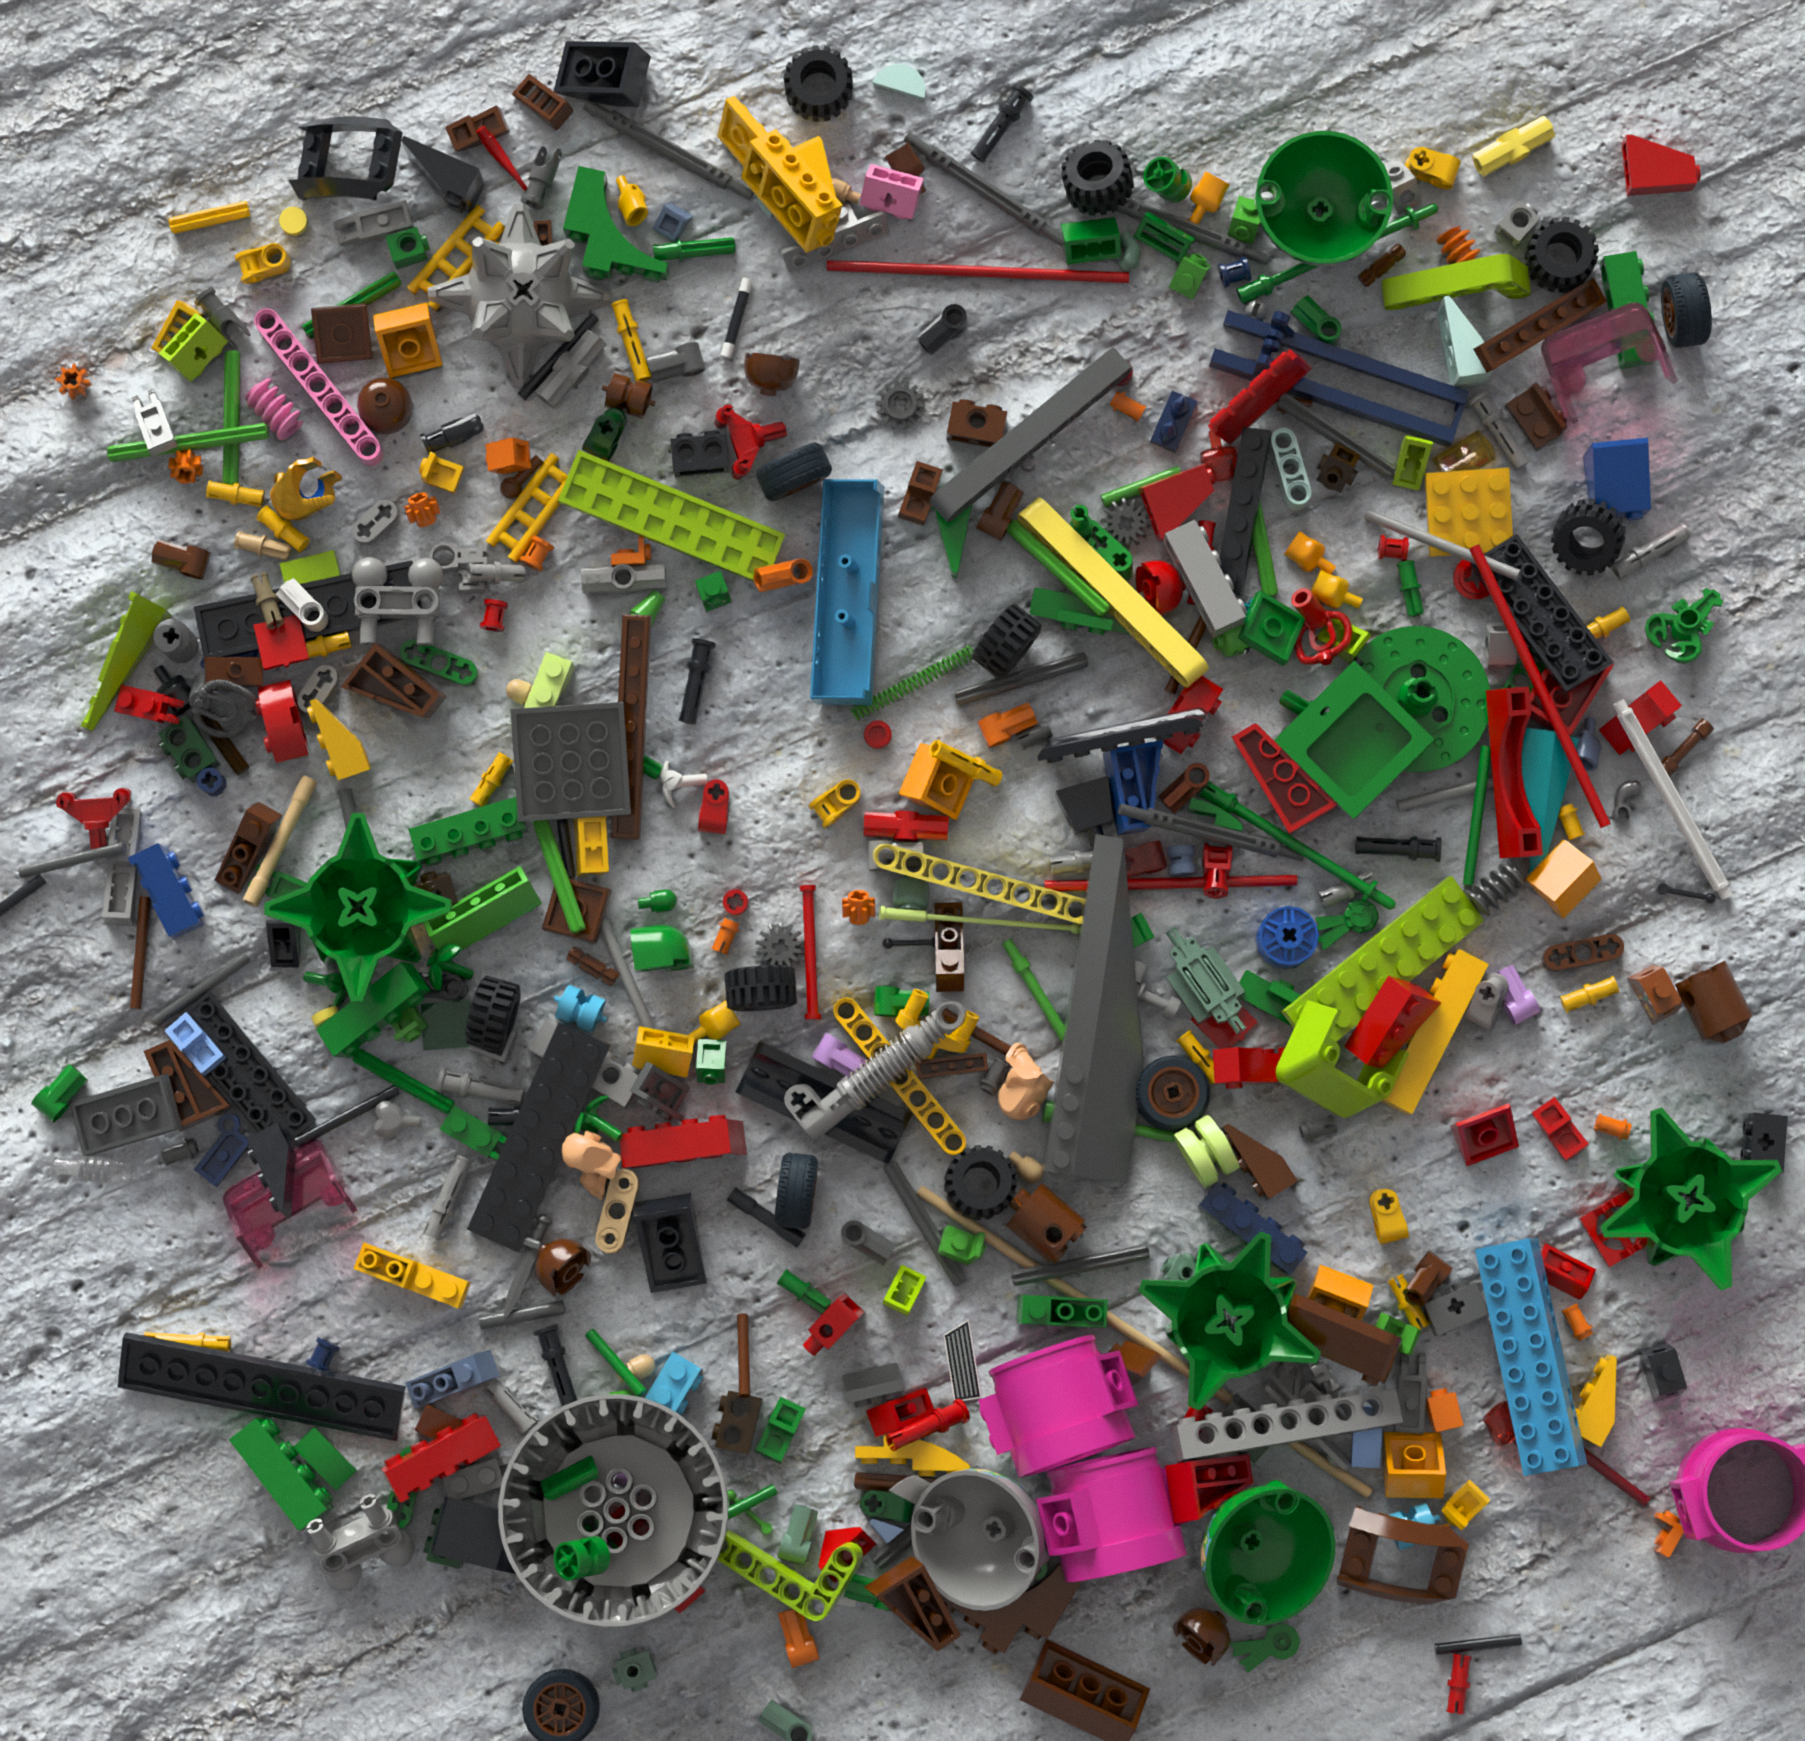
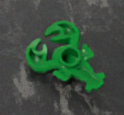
M1705 588L1702 590L1704 598L1699 599L1691 606L1688 605L1685 599L1677 601L1675 605L1671 606L1678 613L1677 615L1662 612L1655 613L1648 618L1644 629L1650 643L1660 649L1662 644L1658 641L1657 635H1660L1662 642L1666 643L1668 625L1671 626L1673 639L1681 642H1676L1670 646L1672 650L1677 649L1680 652L1666 649L1665 655L1669 659L1681 664L1694 662L1700 657L1702 643L1698 633L1700 631L1704 635L1708 634L1714 625L1712 621L1707 620L1713 606L1721 607L1723 604V600L1720 598L1721 595L1714 589L1709 590Z

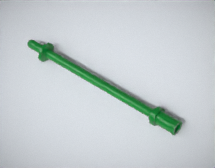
M1433 203L1416 211H1413L1410 206L1406 207V215L1388 223L1379 239L1408 226H1411L1414 230L1419 229L1418 222L1436 214L1438 206ZM1302 262L1271 277L1262 274L1258 276L1257 280L1236 288L1239 300L1244 305L1262 295L1266 297L1271 295L1275 286L1319 266Z
M1211 781L1206 784V788L1204 787L1200 794L1202 798L1204 797L1228 813H1235L1363 893L1362 902L1366 903L1371 898L1389 910L1395 908L1396 902L1375 888L1378 881L1374 880L1369 885L1241 805L1236 798V794L1227 793Z

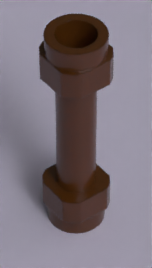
M1702 718L1691 729L1693 732L1670 757L1666 756L1661 761L1669 777L1679 768V762L1700 740L1704 741L1714 730V727L1707 720Z

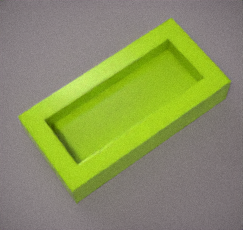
M334 550L280 563L284 583L293 578L299 584L341 575Z

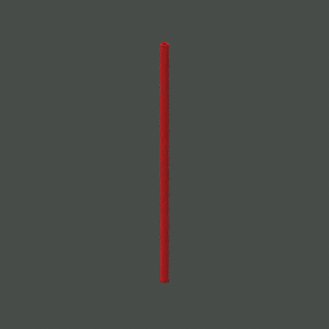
M827 260V271L1129 283V272Z
M1479 544L1475 545L1469 551L1600 828L1606 827L1611 822Z

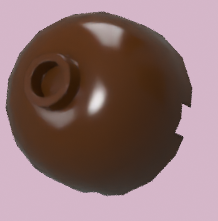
M745 353L744 373L751 386L760 389V395L776 397L777 391H786L796 381L800 360L791 357L790 360H784L782 356L772 354Z
M380 377L371 380L363 386L358 395L357 410L360 419L368 429L382 434H392L400 431L408 424L413 410V402L409 391L403 384L392 378Z
M561 1238L549 1244L546 1243L537 1253L535 1274L540 1284L550 1294L556 1296L558 1292L560 1295H564L573 1289L583 1278L584 1274L579 1272L584 1267V1264L589 1267L591 1254L583 1245L570 1239Z
M1207 1608L1188 1610L1173 1625L1176 1637L1181 1634L1186 1640L1181 1645L1203 1664L1212 1661L1211 1666H1214L1226 1653L1231 1641L1230 1632L1226 1625L1227 1619L1216 1610L1214 1612Z

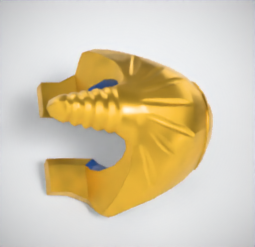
M315 457L297 460L289 466L286 473L281 472L274 475L275 485L270 492L272 505L282 518L294 521L304 520L335 502L336 497L332 486L342 481V475L334 470L322 474L317 479L318 489L311 497H305L299 488L302 477L307 471L322 466V463Z

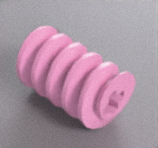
M267 378L256 384L247 393L245 400L249 408L254 409V413L257 416H262V422L269 424V429L272 432H277L276 437L279 440H285L302 426L303 420H297L301 412L296 410L291 413L290 411L294 404L289 402L283 405L286 395L282 394L276 397L275 395L279 388L274 386L269 389L268 387L272 380Z

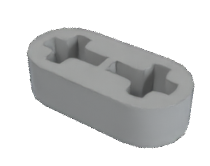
M380 500L364 513L352 527V535L356 541L362 545H370L391 528L399 517L395 504L390 500ZM384 507L387 510L391 507L390 513L392 516L389 519L384 516L377 522L376 520L382 515L380 509ZM373 523L375 524L370 528L371 535L368 538L365 535L359 537L361 534L360 527L368 528Z
M321 665L317 667L300 691L297 703L304 713L309 714L306 708L307 703L304 701L306 696L311 698L318 691L315 699H318L325 706L338 686L339 675L332 666ZM328 672H331L332 682H325L321 689L318 688L322 683L319 677L320 674L326 675Z

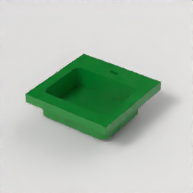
M1353 661L1274 741L1355 820L1435 739L1356 661ZM1326 708H1330L1327 714L1321 715Z

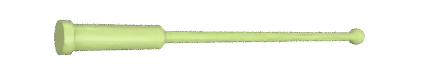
M880 906L879 920L892 919L917 922L940 920L1071 931L1073 934L1080 933L1081 928L1078 923L1061 925L927 914L926 911L885 908V906Z

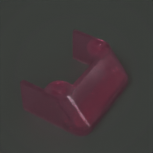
M1637 302L1626 304L1552 334L1543 341L1541 352L1564 417L1570 422H1578L1570 395L1580 392L1586 384V374L1583 367L1634 346L1638 356L1643 361L1655 362L1659 360L1665 378L1672 384L1678 382L1665 344L1648 310L1642 304Z
M313 1140L294 1150L296 1153L291 1217L321 1199L327 1206H338L345 1201L352 1213L358 1211L346 1182L320 1140ZM261 1170L233 1185L223 1195V1202L235 1236L258 1269L263 1267L258 1251L272 1244L275 1237L273 1227L287 1220L280 1211L276 1213L269 1201L272 1193L269 1187L264 1188L258 1176V1173L262 1172Z

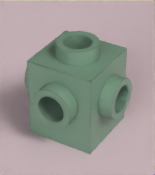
M1188 1253L1173 1255L1172 1258L1168 1257L1160 1269L1163 1274L1159 1280L1188 1281L1195 1274L1197 1258Z
M636 1648L619 1653L621 1659L616 1660V1667L612 1668L616 1684H622L624 1690L631 1688L632 1692L649 1687L647 1682L658 1677L650 1649L637 1653ZM630 1666H636L638 1674H632Z

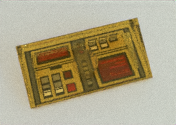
M1477 430L1433 457L1432 461L1439 472L1479 470L1494 461L1496 456L1493 446Z

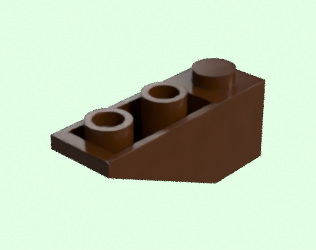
M260 802L247 809L214 881L239 894L273 838L283 815Z
M962 902L934 903V914L963 917ZM935 920L936 992L964 991L963 922Z
M1229 1124L1221 1128L1231 1147L1234 1148L1239 1156L1237 1161L1240 1169L1244 1174L1249 1172L1254 1182L1251 1183V1186L1259 1198L1264 1196L1268 1200L1297 1182L1296 1177L1282 1156Z

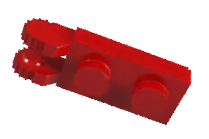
M121 685L114 712L164 724V722L178 725L180 718L167 714L169 705L183 708L185 701L171 698L165 694Z

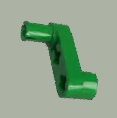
M1075 505V510L1072 508L1070 512L1072 518L1070 526L1126 582L1133 577V559L1130 552L1095 520L1088 516V509L1084 505ZM1094 534H1095V539H1096L1099 543L1102 544V543L1106 542V548H1105V549L1102 548V547H1099V548L1097 549V547H1096V542H1095L1094 539H1092V537H1093Z

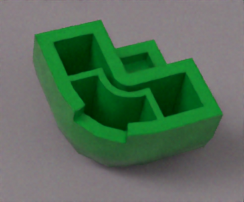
M653 925L630 929L636 973L663 969L666 972L694 968L689 941L680 930L670 925Z

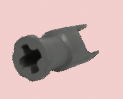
M544 146L539 148L528 177L530 183L526 194L520 200L523 204L534 209L544 208L545 203L543 200L547 189L552 186L562 158V151L559 148L555 149L552 159L546 165H543L547 150Z
M210 287L203 291L195 299L194 303L197 307L201 306L210 317L209 321L228 341L227 343L237 349L236 344L228 336L227 326L231 322H235L246 335L250 337L251 334L228 305H224L215 295L216 290Z

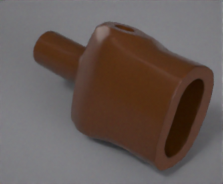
M909 142L884 157L892 170L917 177L924 172L925 167L914 153ZM922 184V188H921V193H920V194H922V193H924V192L926 191V189H925V187H924L923 184Z

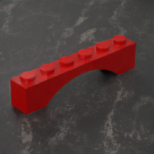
M1529 687L1486 690L1499 858L1543 855L1541 827L1529 806L1522 776L1523 739L1531 716Z

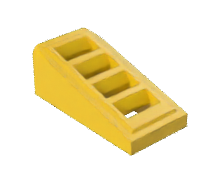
M177 300L151 349L159 353L165 347L162 345L163 341L169 342L172 339L168 335L169 332L172 331L175 334L179 332L180 329L174 326L176 321L182 325L188 322V320L180 316L182 312L191 317L197 313L204 318L205 314L189 304Z

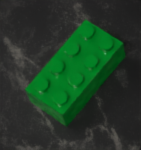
M266 1417L255 1418L231 1437L229 1441L297 1530H306L307 1525L312 1520L321 1519L335 1508L331 1503L334 1498L324 1486L320 1488L313 1480L316 1478L313 1470L307 1464L302 1465L296 1458L299 1453L290 1441L284 1442L279 1436L282 1431L272 1418L270 1420L266 1419Z

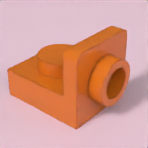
M638 536L639 552H634L633 549L617 550V553L611 554L612 567L620 564L628 566L646 565V560H651V545L645 544L644 537Z
M1666 1511L1664 1514L1656 1512L1654 1518L1668 1527L1666 1530L1662 1528L1654 1541L1657 1545L1654 1551L1670 1558L1684 1531L1682 1525L1679 1524L1680 1518L1669 1511Z

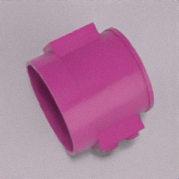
M1087 1335L1029 1353L988 1371L995 1386V1394L978 1400L980 1414L987 1424L991 1446L995 1449L997 1455L1010 1452L1018 1478L1028 1477L1089 1457L1136 1438L1127 1410L1139 1405L1120 1350L1101 1354L1097 1349L1095 1336Z
M1727 1428L1718 1430L1704 1436L1689 1449L1679 1466L1676 1480L1668 1482L1685 1538L1701 1539L1715 1548L1729 1552L1754 1553L1784 1547L1796 1540L1805 1531V1444L1791 1446L1780 1439L1753 1429ZM1755 1440L1775 1451L1786 1464L1793 1483V1500L1787 1518L1775 1532L1758 1541L1741 1543L1725 1533L1715 1521L1708 1503L1707 1486L1715 1463L1727 1450L1742 1442Z
M1156 1446L1113 1454L1046 1471L1051 1485V1495L1038 1498L1036 1501L1049 1557L1059 1555L1065 1582H1078L1115 1575L1164 1563L1187 1555L1180 1525L1188 1522L1174 1524L1165 1467L1161 1468L1160 1464H1158Z

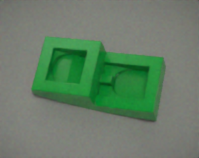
M1195 798L1190 799L1188 813L1214 818L1213 825L1242 832L1243 825L1228 812L1211 803Z
M780 1397L755 1452L781 1464L806 1408Z
M315 1426L294 1446L296 1451L335 1490L357 1471L356 1467Z

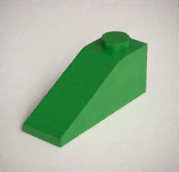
M972 505L951 522H947L936 510V521L953 578L958 577Z

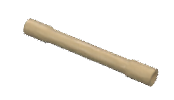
M307 776L301 777L292 796L289 808L256 876L252 879L243 898V902L256 908L259 906L285 846L317 785L315 780Z

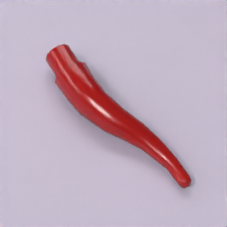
M485 126L479 128L476 133L482 140L481 143L485 149L526 191V184L493 134H490Z

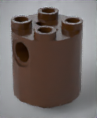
M1722 961L1710 967V969L1700 971L1688 977V979L1675 984L1702 1041L1707 1039L1724 1044L1743 1035L1753 1015L1726 961Z
M1043 1183L1032 1195L1022 1188L1008 1204L1016 1213L1006 1226L1048 1263L1052 1261L1056 1264L1068 1249L1065 1245L1066 1242L1070 1239L1074 1243L1087 1228L1084 1224L1085 1219ZM1050 1227H1058L1062 1231V1237L1053 1236L1050 1232Z

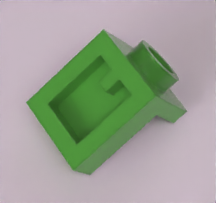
M948 1225L944 1228L938 1254L968 1266L983 1256L986 1244L983 1243L985 1233L980 1231L973 1235Z

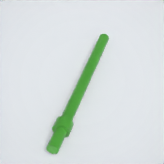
M1010 938L1002 943L1013 962L1011 966L1016 974L1020 973L1062 1042L1065 1026L1030 970L1031 964L1026 956L1022 957Z

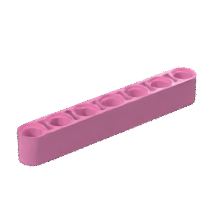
M269 308L258 311L254 318V324L268 345L360 461L367 466L379 464L384 456L383 449L368 427L279 315ZM266 320H275V324L272 328H262L263 323ZM282 341H292L289 349H279ZM299 362H309L306 370L296 371V366ZM316 383H325L326 386L323 391L319 393L312 391ZM333 404H342V410L339 413L332 414L329 412ZM350 425H359V430L356 434H346V430ZM372 445L376 447V451L372 456L363 455V450L367 446Z

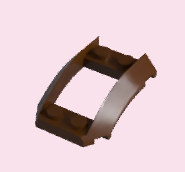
M1358 1505L1355 1507L1349 1524L1350 1530L1340 1572L1337 1577V1585L1375 1597L1407 1603L1434 1604L1457 1597L1469 1544L1462 1536L1459 1537L1450 1528V1524L1420 1523L1380 1512L1375 1514L1363 1510ZM1379 1536L1406 1543L1438 1546L1427 1590L1401 1587L1369 1579Z

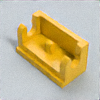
M606 816L577 818L574 821L577 877H585L590 874L601 876L608 873Z
M639 1026L632 1066L637 1069H643L646 1062H649L667 1074L687 1077L693 1053L694 1036Z

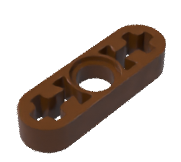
M1607 934L1553 945L1543 952L1542 963L1546 969L1556 972L1611 961L1622 955L1624 942L1618 935ZM1607 940H1610L1612 944H1617V949L1613 951V955L1610 954L1609 950L1599 952L1600 958H1596L1597 949L1593 942H1597V947L1606 945L1608 943ZM1585 945L1590 949L1591 955L1588 960L1582 961L1576 957L1575 950L1577 946ZM1566 947L1570 948L1569 956L1573 962L1572 964H1569V958L1559 961V966H1556L1553 961L1549 962L1548 957L1553 954L1552 951H1556L1557 955L1568 953Z

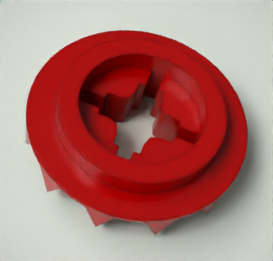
M1463 559L1453 572V585L1458 590L1459 595H1463L1469 600H1482L1486 598L1490 593L1481 581L1478 582V589L1474 582H1465L1471 576L1472 567L1469 561Z

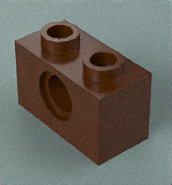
M960 399L959 402L953 401L946 440L990 448L1004 435L1007 411H1003L1002 407L993 404L981 407L976 406L975 402L966 399ZM978 417L983 419L985 425L981 428H974L969 422L973 418Z

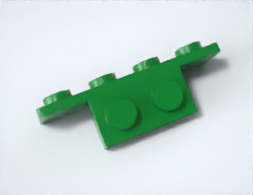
M1038 587L1034 588L1029 611L1031 615L1061 621L1060 627L1077 630L1078 625L1088 626V632L1104 635L1105 630L1130 634L1109 612L1102 618L1098 617L1076 595Z
M1246 970L1239 981L1245 990V994L1240 999L1291 1026L1281 1011L1301 996L1293 991L1295 987L1282 979L1279 982L1275 980L1269 982Z

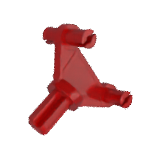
M726 404L716 412L714 423H716L715 426L717 428L727 426L737 457L732 466L731 475L734 474L732 477L739 480L749 473L758 451L764 447L765 442L786 437L787 429L781 421L765 426H760L758 423L752 424V422L732 410V405Z
M121 787L114 791L113 797L76 799L73 793L62 792L57 797L56 806L83 824L84 830H89L90 849L107 846L105 828L109 827V822L130 802L132 793L128 788Z

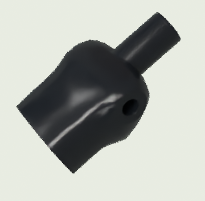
M163 665L156 667L154 673L162 683L157 693L185 701L183 708H176L170 705L168 707L172 715L180 716L191 708L188 701L191 690L188 682L182 675H176L171 678Z

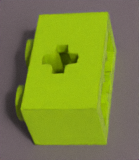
M195 313L158 354L180 375L192 382L194 378L199 377L203 373L205 366L222 352L223 347L228 341L206 319Z

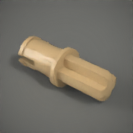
M238 531L234 541L235 549L257 553L258 557L266 555L287 560L291 553V546L289 544L267 539L266 535L258 537Z

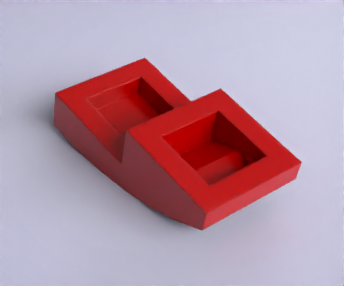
M1555 1097L1532 1112V1116L1565 1163L1589 1147V1143L1572 1123V1118Z

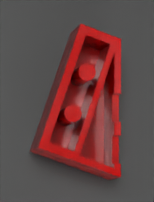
M1388 976L1344 1047L1366 1065L1382 1069L1438 1008L1441 1002L1417 984Z
M1249 1454L1165 1465L1174 1524L1201 1519L1206 1512L1216 1509L1221 1505V1502L1254 1483Z

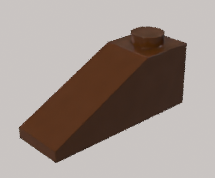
M1128 1340L1124 1341L1121 1345L1116 1342L1108 1351L1109 1353L1120 1350L1132 1386L1143 1379L1162 1356L1154 1350Z

